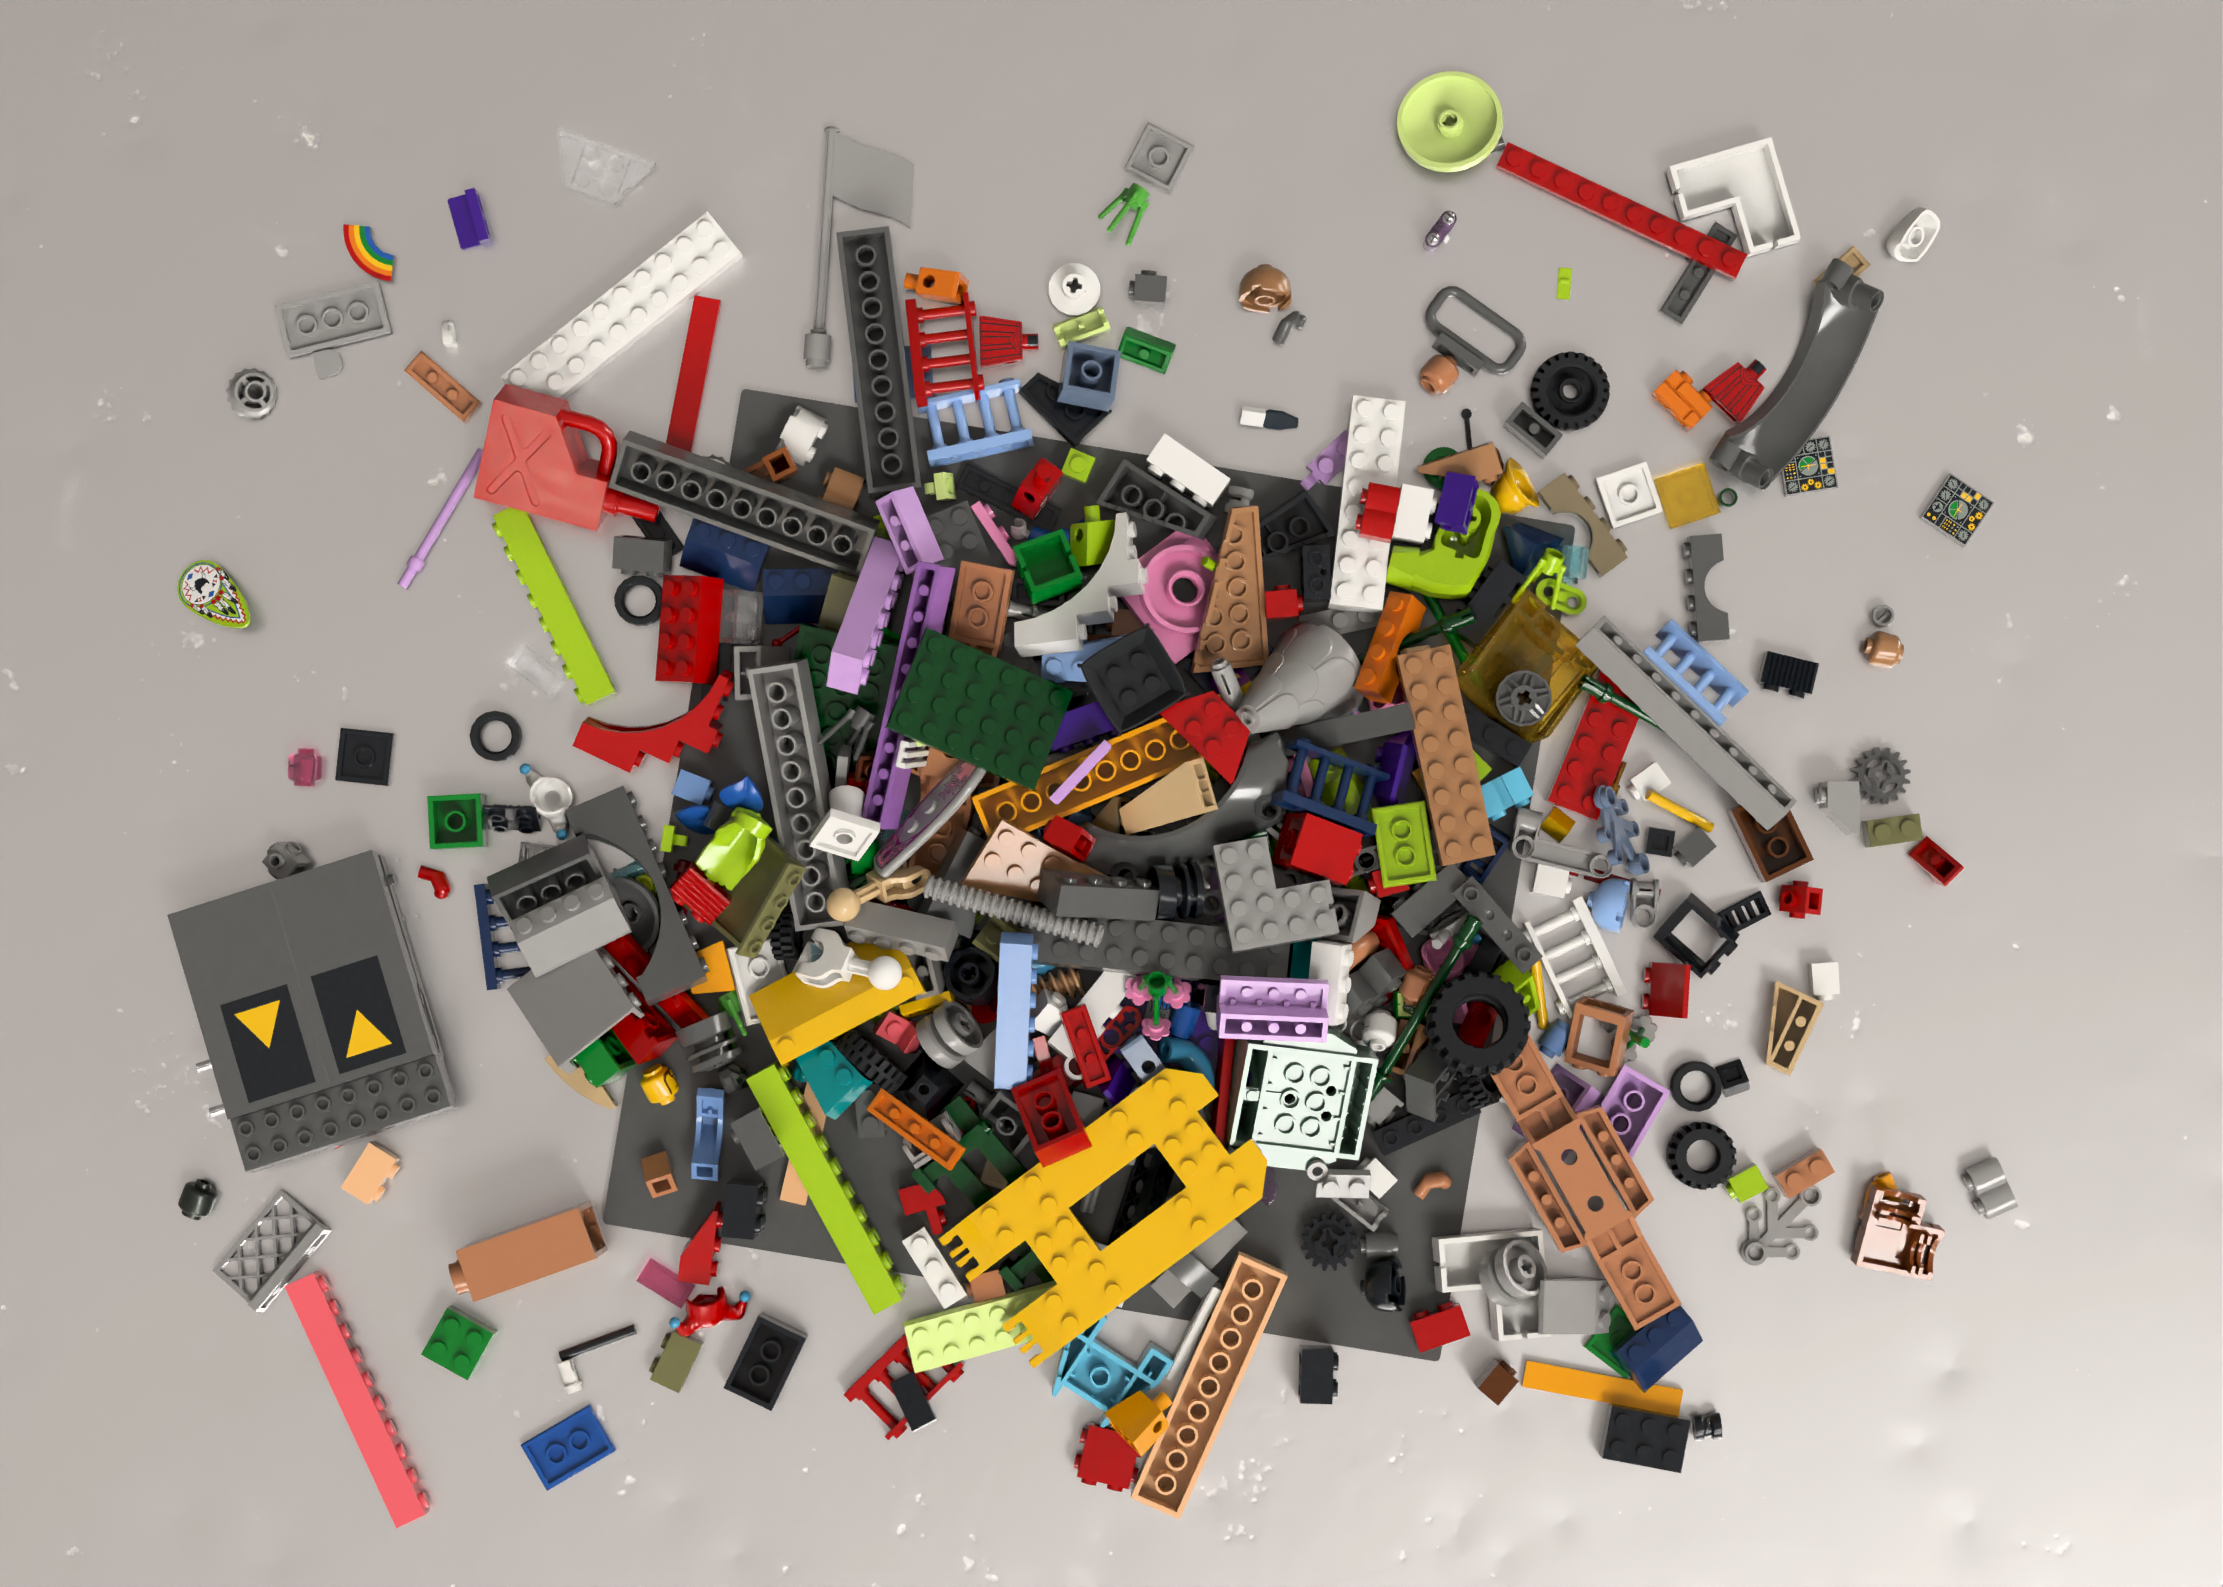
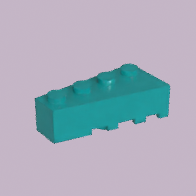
M832 1039L795 1059L824 1114L836 1120L873 1082L833 1044L835 1041Z

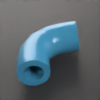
M1163 1037L1161 1039L1158 1053L1163 1063H1175L1182 1066L1185 1071L1202 1073L1215 1089V1078L1211 1062L1199 1046L1190 1040L1179 1037Z

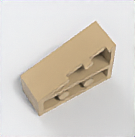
M1775 981L1766 1065L1791 1076L1824 1003L1778 981Z

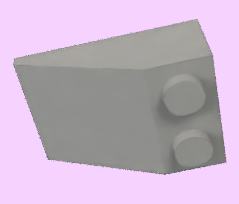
M1577 1277L1540 1280L1538 1334L1609 1333L1612 1290L1606 1279Z

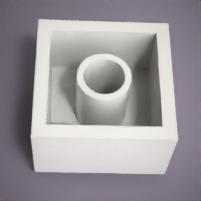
M1402 484L1391 541L1421 546L1424 540L1428 541L1430 539L1433 523H1429L1428 519L1429 514L1433 515L1435 513L1438 497L1433 496V489Z

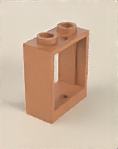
M1583 996L1575 1005L1564 1062L1572 1064V1067L1576 1069L1597 1071L1596 1073L1603 1077L1615 1076L1623 1066L1634 1010ZM1584 1015L1618 1025L1610 1062L1577 1052Z

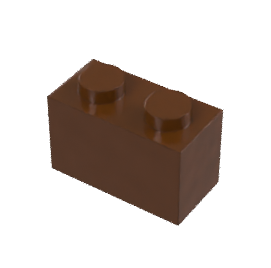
M1493 1359L1474 1381V1384L1499 1406L1519 1381L1515 1377L1517 1372L1502 1359L1499 1363Z

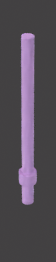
M478 448L415 555H411L406 565L408 566L397 583L405 589L409 586L416 572L421 571L425 564L423 560L478 470L483 453L482 449Z

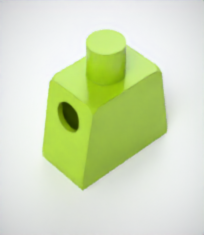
M1099 505L1084 506L1085 522L1075 523L1070 526L1071 554H1074L1078 566L1102 564L1109 552L1114 536L1115 520L1101 521Z

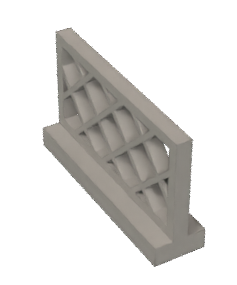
M280 1189L212 1271L249 1303L248 1306L255 1312H264L332 1230L325 1224H321L287 1192ZM282 1198L289 1203L290 1215L277 1216L276 1205ZM305 1217L311 1223L305 1233H296L295 1218ZM290 1218L291 1234L278 1235L277 1220ZM272 1220L273 1235L260 1237V1224L263 1221ZM301 1236L300 1239L296 1242V1237ZM291 1237L292 1248L288 1253L279 1254L278 1238ZM273 1239L274 1254L261 1255L260 1240ZM255 1240L256 1256L243 1257L242 1246L244 1243ZM274 1258L275 1268L269 1274H262L261 1259ZM256 1259L257 1275L244 1276L243 1260ZM230 1261H238L239 1276L229 1277L223 1271L224 1267ZM262 1277H267L262 1283ZM257 1278V1290L252 1296L245 1291L244 1279Z

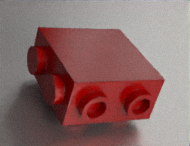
M1089 1422L1088 1428L1083 1427L1079 1443L1084 1444L1082 1454H1076L1073 1469L1078 1470L1077 1477L1082 1478V1483L1096 1486L1097 1482L1107 1484V1489L1122 1492L1123 1488L1129 1489L1130 1483L1135 1484L1139 1468L1134 1467L1136 1457L1141 1458L1142 1456L1112 1427L1105 1426L1102 1428L1100 1424Z

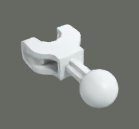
M816 928L811 937L815 945L820 950H823L822 956L814 962H801L795 972V975L803 983L822 989L831 987L840 981L850 982L852 975L856 974L868 977L870 983L877 989L890 990L898 985L902 977V969L896 959L890 956H880L872 962L859 959L853 949L846 946L837 932L822 928Z

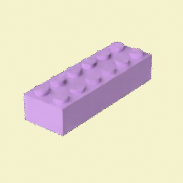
M874 536L831 651L827 687L857 695L860 686H866L870 670L867 668L874 664L877 651L874 649H876V646L880 647L884 631H881V629L888 626L891 612H888L890 608L894 609L898 593H895V591L901 589L905 574L900 573L904 572V568L892 541Z

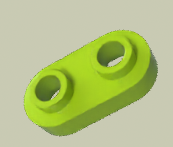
M1543 579L1535 588L1537 600L1549 607L1551 606L1552 596H1545L1543 591L1546 587H1550L1554 591L1555 579ZM1561 582L1555 609L1567 615L1580 614L1587 605L1585 594L1581 590ZM1573 597L1577 600L1576 607L1568 605L1569 598Z

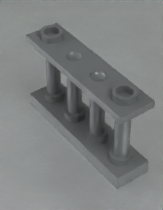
M1467 876L1468 880L1452 893L1457 899L1455 903L1461 909L1465 908L1469 914L1476 916L1483 922L1479 930L1486 938L1493 940L1503 951L1502 956L1506 961L1511 960L1519 971L1524 974L1543 957L1542 954L1473 876Z

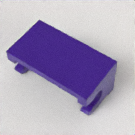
M1453 472L1446 473L1435 517V523L1440 524L1441 529L1467 535L1479 488L1475 476Z

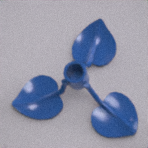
M748 775L737 782L724 786L720 791L719 797L727 807L733 809L741 807L752 810L755 813L760 812L763 808L761 794ZM692 805L676 812L675 816L678 821L693 832L705 835L716 833V831L703 825L711 809L710 807ZM772 838V839H774V840L779 844V840H778V839Z

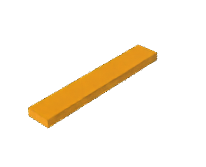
M1526 1360L1521 1384L1522 1387L1675 1416H1679L1683 1389L1654 1384L1643 1393L1632 1379Z

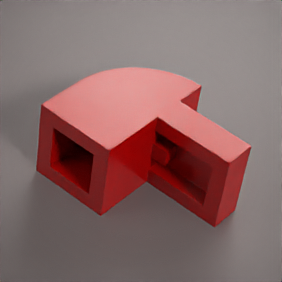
M918 1183L898 1189L905 1216L926 1210L933 1235L944 1232L943 1226L947 1225L944 1210L939 1211L937 1206L946 1204L947 1200L938 1188H935L929 1194Z

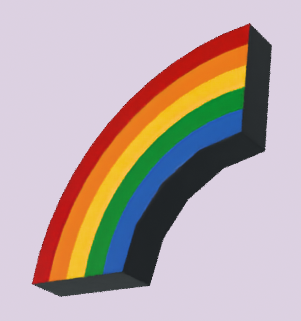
M344 224L345 244L354 262L372 277L393 283L395 256L384 253L376 246L372 238L371 227Z

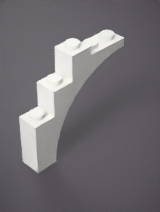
M1127 512L1116 514L1115 532L1109 552L1098 572L1079 593L1055 610L1032 619L1014 622V646L1021 658L1083 650V640L1087 639L1086 625L1114 622V612L1118 611L1117 597L1145 594V584H1148V572L1146 568L1142 567L1137 558V549L1133 545V538L1137 537L1136 524L1134 521L1131 522Z

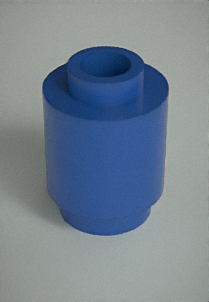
M1190 1001L1183 1003V1006L1179 1009L1173 1008L1169 1020L1171 1022L1170 1035L1185 1040L1189 1039L1190 1034L1193 1035L1201 1011L1191 1008Z

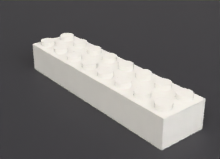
M1357 395L1352 397L1331 574V599L1328 601V609L1379 615L1383 610L1390 543L1358 537L1359 530L1355 529L1357 514H1363L1364 504H1359L1362 488L1367 489L1369 482L1393 487L1397 485L1406 401Z

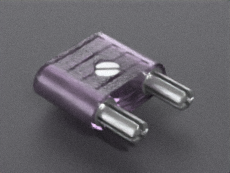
M1445 211L1428 232L1423 241V247L1426 251L1433 252L1443 241L1447 243L1450 239L1448 234L1457 221L1454 212Z

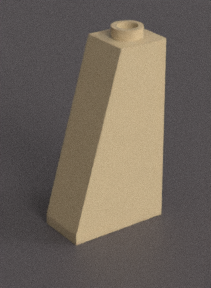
M1204 758L1183 763L1120 808V820L1126 835L1218 809Z

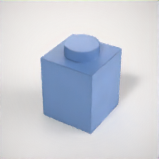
M681 769L671 794L693 803L704 805L705 801L708 803L711 801L715 788L711 787L713 781Z

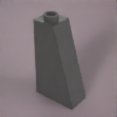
M960 826L935 875V879L940 877L945 882L950 880L951 884L955 882L960 883L986 841L983 837L984 832L973 826H970L968 830ZM932 897L923 899L917 911L918 913L955 921L958 933L967 938L971 937L976 913L972 912L971 908L965 910L964 906L958 908L956 904L951 906L948 905L947 901L941 903L940 899L934 901Z

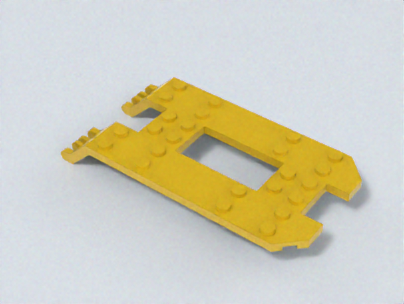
M1165 1068L1086 1127L1093 1147L1044 1168L1039 1162L938 1239L942 1246L950 1243L957 1235L963 1241L961 1246H957L949 1252L950 1257L953 1259L966 1248L970 1251L956 1262L958 1267L961 1268L973 1256L980 1264L965 1274L969 1282L1024 1241L1028 1243L1057 1284L1001 1325L1006 1332L1016 1327V1324L1020 1321L1027 1328L1025 1332L1013 1338L1015 1345L1031 1334L1033 1336L1032 1340L1019 1349L1021 1353H1026L1036 1343L1041 1347L1043 1352L1039 1355L1036 1354L1029 1360L1032 1368H1035L1262 1199L1268 1160L1252 1138L1229 1154L1198 1111L1219 1096L1204 1074ZM1155 1144L1186 1188L1101 1251L1069 1207Z

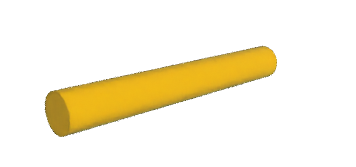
M1651 789L1647 791L1645 799L1697 827L1700 826L1701 829L1707 832L1713 830L1714 823Z
M1539 960L1531 967V974L1533 975L1540 1008L1536 1011L1538 1028L1547 1029L1549 1023L1541 962Z

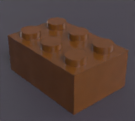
M1741 805L1727 811L1762 883L1768 882L1814 860L1791 810L1768 831Z

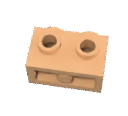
M369 1142L341 1188L367 1205L372 1203L373 1200L378 1202L386 1188L382 1187L387 1178L392 1179L400 1168L397 1165L400 1158L376 1142Z

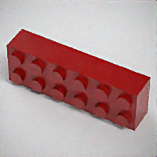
M1600 669L1598 670L1595 677L1596 680L1603 684H1611L1614 693L1636 704L1608 676L1603 674ZM1588 694L1545 801L1589 820L1597 821L1600 815V808L1595 805L1593 794L1597 786L1605 785L1607 787L1612 785L1639 718L1610 702L1601 704L1597 702L1596 697Z

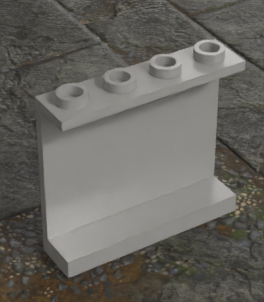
M603 946L537 978L532 970H530L507 988L557 1066L569 1075L577 1069L572 1059L631 1012L640 1019L644 1016L639 1008L642 1005L641 1001L633 992L629 993L626 989L629 985L621 973L616 974L613 969L616 966L614 961L607 953L603 955L600 950Z

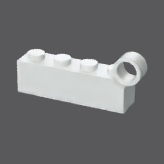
M1104 971L1076 1005L1086 1004L1097 1039L1106 1029L1103 1023L1107 1018L1110 1017L1113 1020L1123 1008L1119 1003L1124 999L1125 992L1127 991L1125 982L1129 978L1135 979L1136 975ZM1061 1024L1047 1041V1044L1066 1059L1063 1069L1067 1077L1072 1080H1081V1075H1074L1069 1070V1062L1074 1058L1064 1026Z

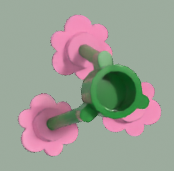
M1154 971L1149 975H1138L1135 979L1129 978L1125 982V988L1127 989L1125 996L1128 999H1132L1135 1005L1140 1006L1145 1000L1150 1001L1153 997L1152 1019L1146 1018L1142 1020V1034L1149 1036L1154 1041L1160 1040L1162 1036H1168L1170 1034L1171 1022L1168 1019H1161L1159 1016L1160 997L1164 995L1163 1000L1165 1003L1170 1004L1174 1009H1179L1183 1006V1003L1190 1001L1191 985L1179 979H1174L1172 982L1171 975L1166 976L1160 971Z

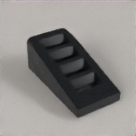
M1757 891L1715 912L1737 932L1772 915L1761 891ZM1753 900L1760 913L1758 915H1756L1750 903ZM1744 905L1750 917L1749 919L1746 918L1741 906ZM1731 911H1735V914L1740 922L1739 924L1736 923V920ZM1717 932L1720 938H1724L1719 932Z

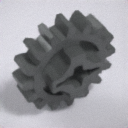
M1879 747L1874 748L1873 755L1869 750L1865 751L1866 759L1857 758L1856 760L1860 767L1852 768V771L1858 773V777L1853 778L1852 781H1859L1860 791L1865 792L1863 799L1866 800L1871 796L1873 804H1877L1880 798L1883 804H1888V797L1894 801L1898 800L1896 793L1904 794L1906 790L1902 787L1903 784H1910V780L1906 779L1905 775L1911 773V770L1903 768L1907 760L1899 761V752L1890 755L1891 751L1888 747L1884 749L1883 753H1881ZM1879 758L1876 766L1873 768L1867 767L1872 760ZM1891 762L1896 766L1898 774L1894 773L1890 767ZM1883 769V774L1887 775V778L1880 781V778L1876 776V772H1880ZM1864 777L1868 778L1871 782V789L1867 786ZM1896 784L1891 791L1883 794L1887 785Z

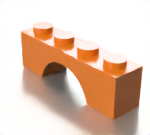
M1390 591L1354 686L1358 692L1370 701L1391 704L1399 683L1395 659L1399 646L1407 634L1418 631L1426 611V607L1411 594Z

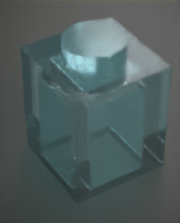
M1559 545L1558 551L1565 556L1563 564L1567 567L1562 577V583L1578 584V580L1586 579L1589 547Z

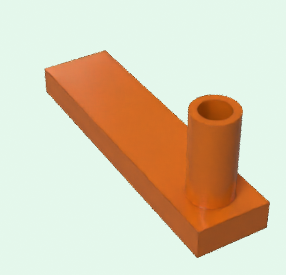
M882 1088L866 1109L947 1170L951 1171L966 1150L961 1144Z

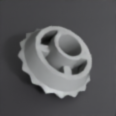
M255 368L250 370L243 369L241 372L235 373L234 378L229 380V387L226 389L228 393L227 401L231 404L232 410L237 411L239 416H246L249 420L254 417L260 419L263 415H268L270 410L275 407V401L278 398L276 393L277 387L273 383L272 378L267 376L264 371H258Z

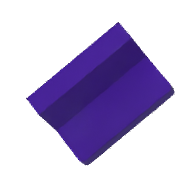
M475 187L464 190V195L448 199V205L462 250L492 242L480 196Z

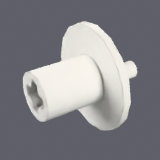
M1069 263L1061 266L1053 273L1049 282L1048 294L1052 304L1060 312L1079 316L1089 312L1097 304L1100 297V282L1097 275L1089 267L1080 263Z

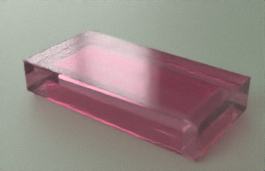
M653 1258L649 1259L636 1280L679 1308L684 1306L685 1300L689 1298L696 1286L693 1283L677 1281V1273Z

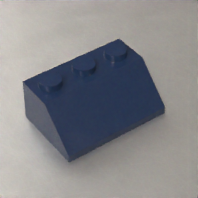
M693 518L685 540L679 566L708 577L724 579V583L755 593L771 546Z
M834 568L763 569L765 623H819L831 575L833 573L837 574L838 570Z
M1680 1305L1640 1329L1633 1330L1610 1353L1642 1392L1645 1393L1695 1349L1703 1339L1692 1318Z

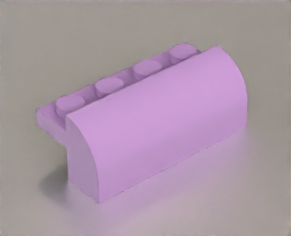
M1220 975L1219 995H1217L1216 1003L1218 1037L1326 1043L1329 1022L1326 1009L1329 990L1328 980Z

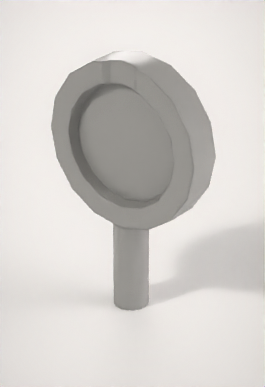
M1465 908L1447 916L1429 930L1428 934L1433 940V948L1440 949L1448 938L1452 937L1454 933H1458L1469 914Z

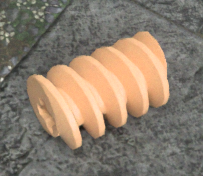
M1068 967L1066 975L1061 968L1057 969L1056 978L1051 972H1047L1046 981L1041 975H1037V984H1032L1031 992H1036V997L1044 988L1051 992H1058L1064 997L1067 993L1071 999H1075L1076 990L1082 996L1085 995L1078 969L1075 971L1073 968Z

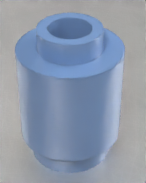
M1559 1018L1554 1023L1551 1022L1538 1041V1044L1541 1045L1539 1051L1551 1059L1555 1055L1560 1057L1567 1047L1571 1026Z

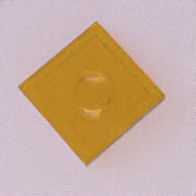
M1705 463L1653 480L1670 530L1721 513Z

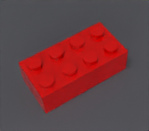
M663 575L655 681L714 685L717 675L724 579L707 576Z

